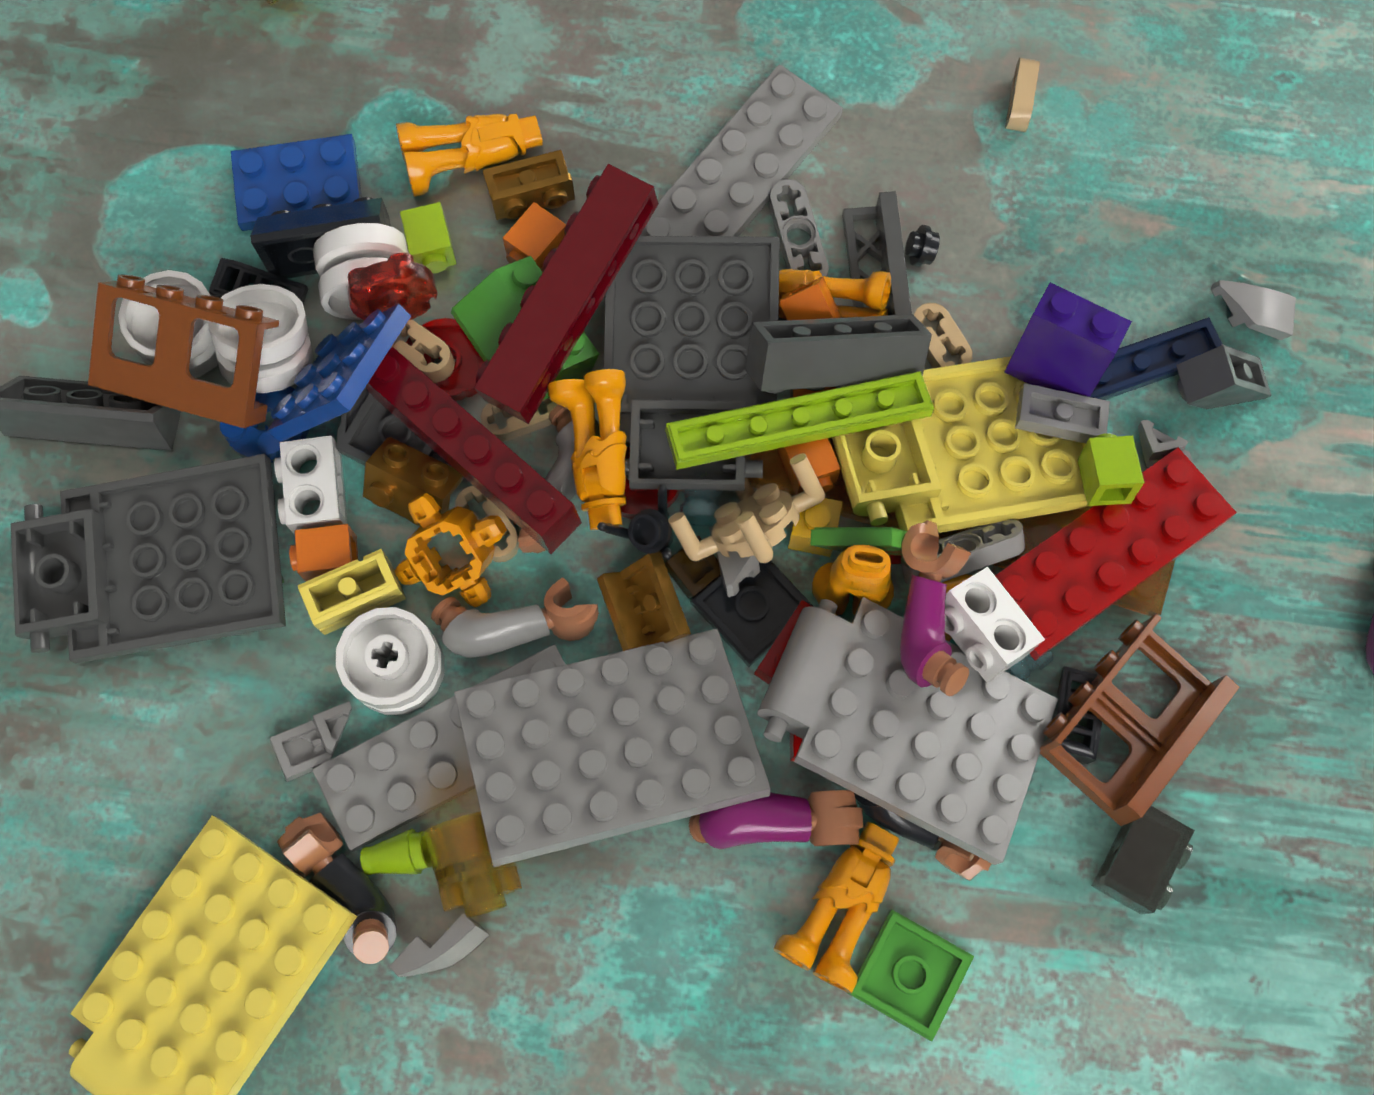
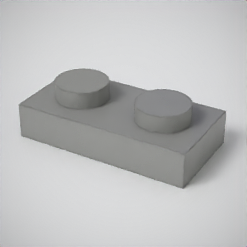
M1024 383L1019 392L1015 429L1086 444L1089 438L1107 433L1110 401Z

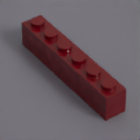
M607 164L601 176L596 175L592 179L587 189V199L581 210L574 212L568 219L563 240L557 249L553 248L546 256L542 267L543 273L535 286L531 285L525 291L520 303V312L513 323L509 322L503 328L498 339L499 347L492 359L486 360L481 365L476 375L477 384L474 389L484 401L527 424L530 423L548 392L547 385L556 379L659 204L654 186L610 164Z
M394 347L390 348L366 385L369 393L546 551L552 554L582 523L574 504Z

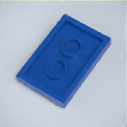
M352 134L231 151L237 224L242 231L253 230L257 217L269 216L276 211L287 210L294 212L312 209V207L318 204L338 205L351 203L358 198H362L356 146Z

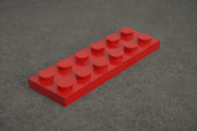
M1179 447L1142 472L1144 484L1131 504L1093 506L995 575L1045 638L1041 644L1029 653L1035 661L1229 521L1237 513Z

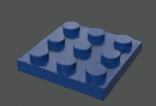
M397 304L383 312L379 309L375 310L360 324L356 322L350 323L337 336L333 334L326 336L315 349V353L318 356L313 364H308L296 376L294 383L297 387L292 395L289 394L284 397L274 408L273 415L276 418L267 432L279 442H282L349 412L411 315L400 304Z

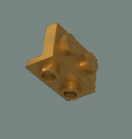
M562 150L483 169L496 220L520 218L533 202L542 208L554 209L565 205L568 201L575 200L572 177L568 173Z
M389 437L366 461L363 497L375 505L386 508L415 524L409 512L408 503L419 495L428 493L441 507L439 513L443 514L449 510L450 496L462 482L463 476L453 467Z
M661 552L647 554L620 572L603 573L597 578L623 651L659 642L668 643L691 634Z

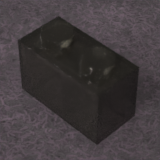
M1150 806L1142 818L1121 826L1092 887L1140 915L1155 913L1156 909L1162 910L1173 892V886L1169 882L1176 868L1182 869L1192 854L1193 845L1189 844V841L1195 830Z

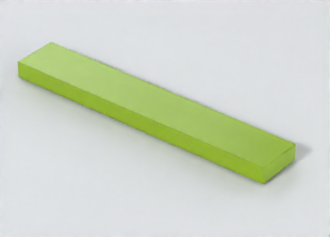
M919 371L666 423L665 432L676 470L930 417L934 411V406L922 373Z

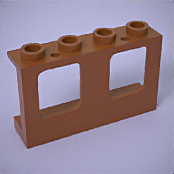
M117 275V281L98 283L88 385L241 428L265 422L268 405L255 401L264 330L279 327V320L264 317L263 310L260 308L238 305L234 309L223 306L224 300L218 297L197 295L196 298L184 296V289L180 287L157 285L154 288L146 286L144 278L133 275ZM118 298L151 305L158 310L159 323L155 358L152 365L120 358L112 352L115 307ZM197 319L230 326L238 331L239 342L234 381L231 387L197 379L191 375L189 366L194 325Z
M1155 614L1142 624L1137 619L1134 620L1121 633L1118 638L1123 643L1116 653L1110 650L1100 659L1093 669L1098 673L1091 684L1088 681L1082 683L1068 699L1073 706L1066 715L1062 712L1056 715L1042 732L1047 738L1040 747V754L1120 826L1144 816L1240 688L1227 675L1211 683L1153 631L1154 627L1162 619L1158 614ZM1137 649L1177 684L1176 694L1155 719L1145 714L1111 682ZM1088 710L1129 747L1128 756L1106 783L1099 781L1061 746L1062 742Z

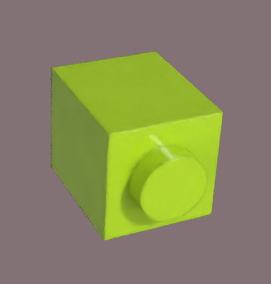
M441 202L400 211L410 257L417 274L423 272L430 274L439 273L449 266L457 265Z
M1106 433L1088 439L1078 458L1087 506L1131 504L1144 484L1133 435L1116 436Z

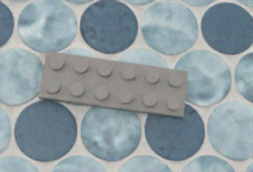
M779 64L658 201L657 208L640 236H739L769 202L772 187L777 182L788 179L841 118L843 107Z
M554 644L472 687L566 664ZM455 696L312 769L345 842L352 852L475 788Z

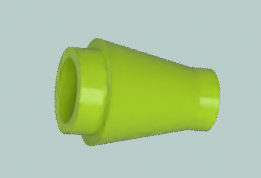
M411 828L378 844L362 848L360 861L363 872L366 875L421 874L423 869L430 868L433 863L432 844L427 832H416L415 829Z

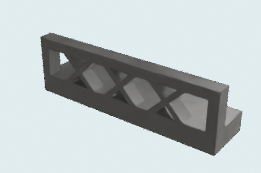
M896 191L879 192L876 206L843 209L842 216L849 275L851 279H865L869 277L859 269L858 264L866 253H869L881 263L882 269L880 271L890 272L891 293L886 306L888 315L912 314L897 195ZM875 219L877 232L869 241L854 231L853 221ZM877 241L879 244V249L874 246V244ZM856 244L862 248L858 253ZM853 300L854 307H864L863 302Z

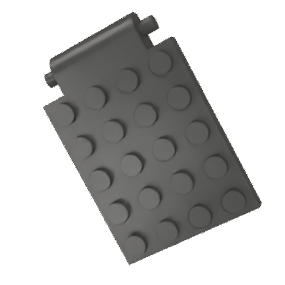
M639 236L605 296L603 369H617L625 372L626 387L621 399L620 431L626 433L627 440L625 444L626 447H630V458H625L626 476H629L630 489L658 490V486L663 484L667 490L745 491V478H763V460H746V455L676 470L665 427L666 423L777 401V393L760 391L745 368L752 322L778 321L780 237Z
M265 454L60 491L61 514L43 517L42 505L29 504L24 506L25 521L10 524L15 636L30 639L32 653L50 651L49 638L68 635L69 660L76 664L286 626L271 459Z

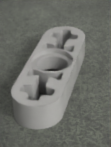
M781 180L771 189L769 209L777 237H780V247L786 268L803 270V257L808 256L810 270L819 271L822 276L827 277L829 266L806 189L796 180ZM783 195H788L790 200H795L794 216L789 217L787 203L781 201ZM800 228L809 234L810 240L803 245H796L789 241L787 234L792 229Z
M1010 519L977 526L939 539L937 558L942 554L947 543L954 544L971 552L962 569L957 574L942 579L941 582L1022 553L1025 549L1023 525L1017 520ZM902 556L901 564L904 581L910 586L911 576H918L919 571L911 569Z

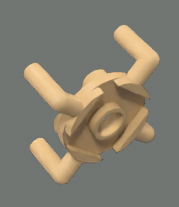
M798 454L790 460V465L804 490L803 492L791 497L789 493L779 490L777 484L774 483L763 485L754 491L748 478H745V491H735L740 502L726 503L715 511L714 518L716 523L713 526L712 535L699 541L684 512L672 515L668 522L688 558L692 561H699L718 551L723 556L730 557L729 551H737L740 558L754 555L760 563L770 562L773 558L772 547L787 536L784 528L791 520L794 526H796L800 518V512L821 503L825 498V492L806 454Z

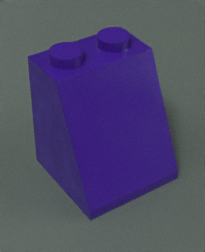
M1050 282L1029 320L1006 367L1005 373L1027 384L1090 397L1114 358L1132 321Z

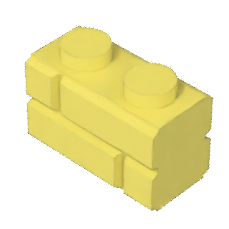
M382 549L363 556L362 561L356 559L297 585L313 625L324 635L349 625L361 614L375 608H387L406 599L393 566Z

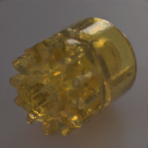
M481 811L442 822L423 832L444 912L463 908L467 918L486 914L506 907L507 903L504 895L522 889L516 862L493 867Z

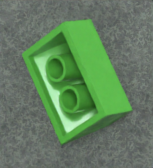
M531 256L495 269L452 307L451 314L484 362L492 359L499 347L498 339L503 328L509 322L513 323L520 312V303L525 291L531 285L535 286L543 273ZM584 331L554 381L563 379L584 380V375L592 371L599 352ZM548 392L543 400L550 398Z

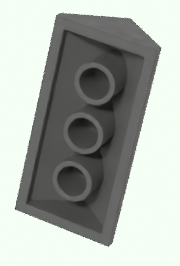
M18 376L0 386V431L4 436L172 451L179 424L180 410L89 386L87 381Z

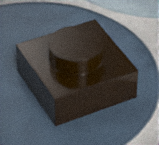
M682 547L670 559L664 562L668 573L687 598L695 596L720 575L719 563L714 554L699 561H692L688 558Z

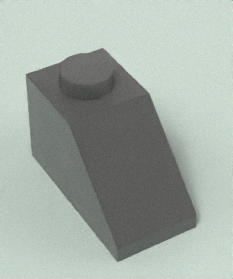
M1221 345L1176 365L1180 379L1177 381L1179 393L1192 406L1213 409L1262 400L1272 396L1260 358L1225 345Z

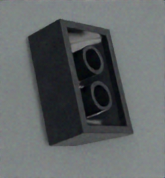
M362 197L351 203L338 205L318 204L312 207V209L294 212L280 210L273 212L269 216L257 217L250 235L251 244L270 273L287 279L318 274L315 268L313 248L316 240L322 235L338 227L357 223H379L391 226L390 217L383 199H373L370 197Z

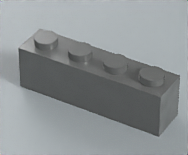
M913 314L752 322L745 370L759 390L768 393H782L789 389L820 391L825 387L850 386L921 371L923 376L932 334Z

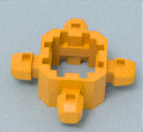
M423 493L408 503L409 512L415 524L420 523L421 526L407 539L404 553L407 558L402 560L395 569V575L400 583L403 585H413L422 581L428 591L442 596L460 587L461 591L459 593L470 606L476 608L486 603L491 598V589L485 577L480 576L492 562L495 551L493 544L498 542L507 531L502 519L498 515H490L478 520L472 510L460 506L440 514L439 510L441 507L428 493ZM447 531H450L453 537L460 534L462 540L459 543L466 554L472 553L474 557L460 569L456 567L451 570L448 564L441 567L439 561L442 559L435 547L429 548L427 545L432 540L431 537L440 532L445 533Z

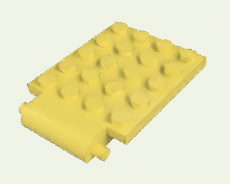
M1012 356L926 369L923 372V379L934 406L932 416L831 437L855 515L869 516L871 525L877 526L888 521L887 513L895 512L899 529L908 531L911 526L928 520L937 523L938 533L983 526L1010 519L1018 520L1093 507L1087 506L1078 465V458L1086 444L1015 429L1019 392L1025 382L1005 373Z
M212 815L70 1013L93 1032L88 1041L80 1038L70 1047L69 1055L74 1058L70 1068V1076L92 1095H237L358 916L226 822Z

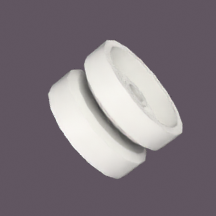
M357 223L328 231L316 240L313 254L315 268L320 276L318 282L320 302L327 313L344 319L365 320L377 309L383 312L397 304L405 308L412 303L415 297V290L411 271L407 267L410 261L407 242L404 234L396 228L379 223Z
M167 270L144 277L146 286L154 288L157 285L180 287L184 289V296L196 298L197 295L211 296L201 281L185 272ZM123 298L118 314L120 331L147 365H152L155 358L159 312L151 305ZM197 319L194 325L189 370L195 378L201 377L218 365L209 323L203 319Z
M256 284L243 286L224 294L221 297L224 300L223 306L234 309L238 305L252 306L262 309L264 317L279 320V327L264 330L256 393L280 391L294 385V380L299 372L308 364H312L314 359L303 302L293 292L276 285ZM208 321L221 375L232 385L239 342L238 331L233 327Z
M397 607L375 608L359 615L344 629L336 647V669L343 686L369 709L384 715H406L424 707L437 694L444 678V655L438 640L415 614ZM392 658H397V661H389V660L392 659Z

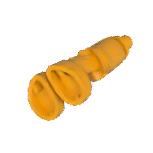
M517 113L509 114V116L504 114L467 116L466 122L452 125L418 126L410 122L396 124L397 135L414 197L422 196L429 191L431 177L435 174L458 168H464V174L473 170L477 172L485 167L509 161L518 156L519 152L521 156L526 155V149L543 146L541 132L535 115L518 118ZM461 143L460 148L423 152L428 148Z
M779 270V300L784 294L820 277H824L832 297L860 301L868 306L837 305L842 318L888 316V309L885 307L888 304L891 293L890 272L876 271L865 279L826 277L822 276L819 271ZM779 304L778 318L787 320Z
M617 369L596 370L586 373L584 380L563 379L549 383L547 386L551 401L568 408L571 414L574 431V452L571 456L572 473L576 494L584 502L581 504V510L588 512L590 530H599L597 526L600 522L617 526L622 525L620 506L626 505V496L622 495H624L626 484L625 454L627 447L625 443L627 435L624 431H620L621 399L626 387L625 372ZM595 403L598 411L600 437L595 436Z
M853 545L842 551L833 563L824 564L814 575L812 593L818 604L822 599L833 601L838 606L835 615H842L847 608L851 593L854 595L852 602L853 615H855L863 597L887 609L894 597L889 555L884 550L870 545Z
M867 822L859 837V843L857 845H850L839 856L826 879L818 886L819 890L811 899L818 900L805 923L797 933L782 935L777 940L773 950L798 967L809 971L815 961L822 939L837 910L848 909L827 950L818 961L813 974L819 979L852 994L858 980L856 973L850 965L853 950L872 913L878 911L879 905L883 901L890 882V867L896 861L892 854L900 839L881 827Z

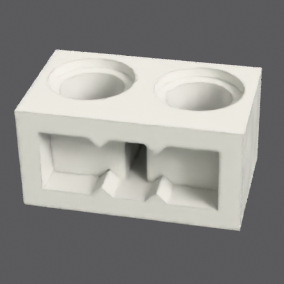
M332 435L279 442L281 457L275 458L274 467L278 483H283L284 498L278 499V514L281 524H286L294 535L295 530L348 524L342 455L337 450V443ZM317 460V464L312 471L305 474L299 473L300 467L306 461ZM313 500L320 501V506L315 513L310 515L302 514L303 508L307 503Z
M988 567L946 593L945 632L953 638L966 655L969 664L980 673L987 683L1024 659L1045 640Z

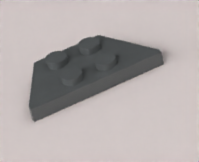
M366 387L351 410L341 415V425L337 431L336 448L342 455L364 466L372 454L389 437L451 466L377 401Z

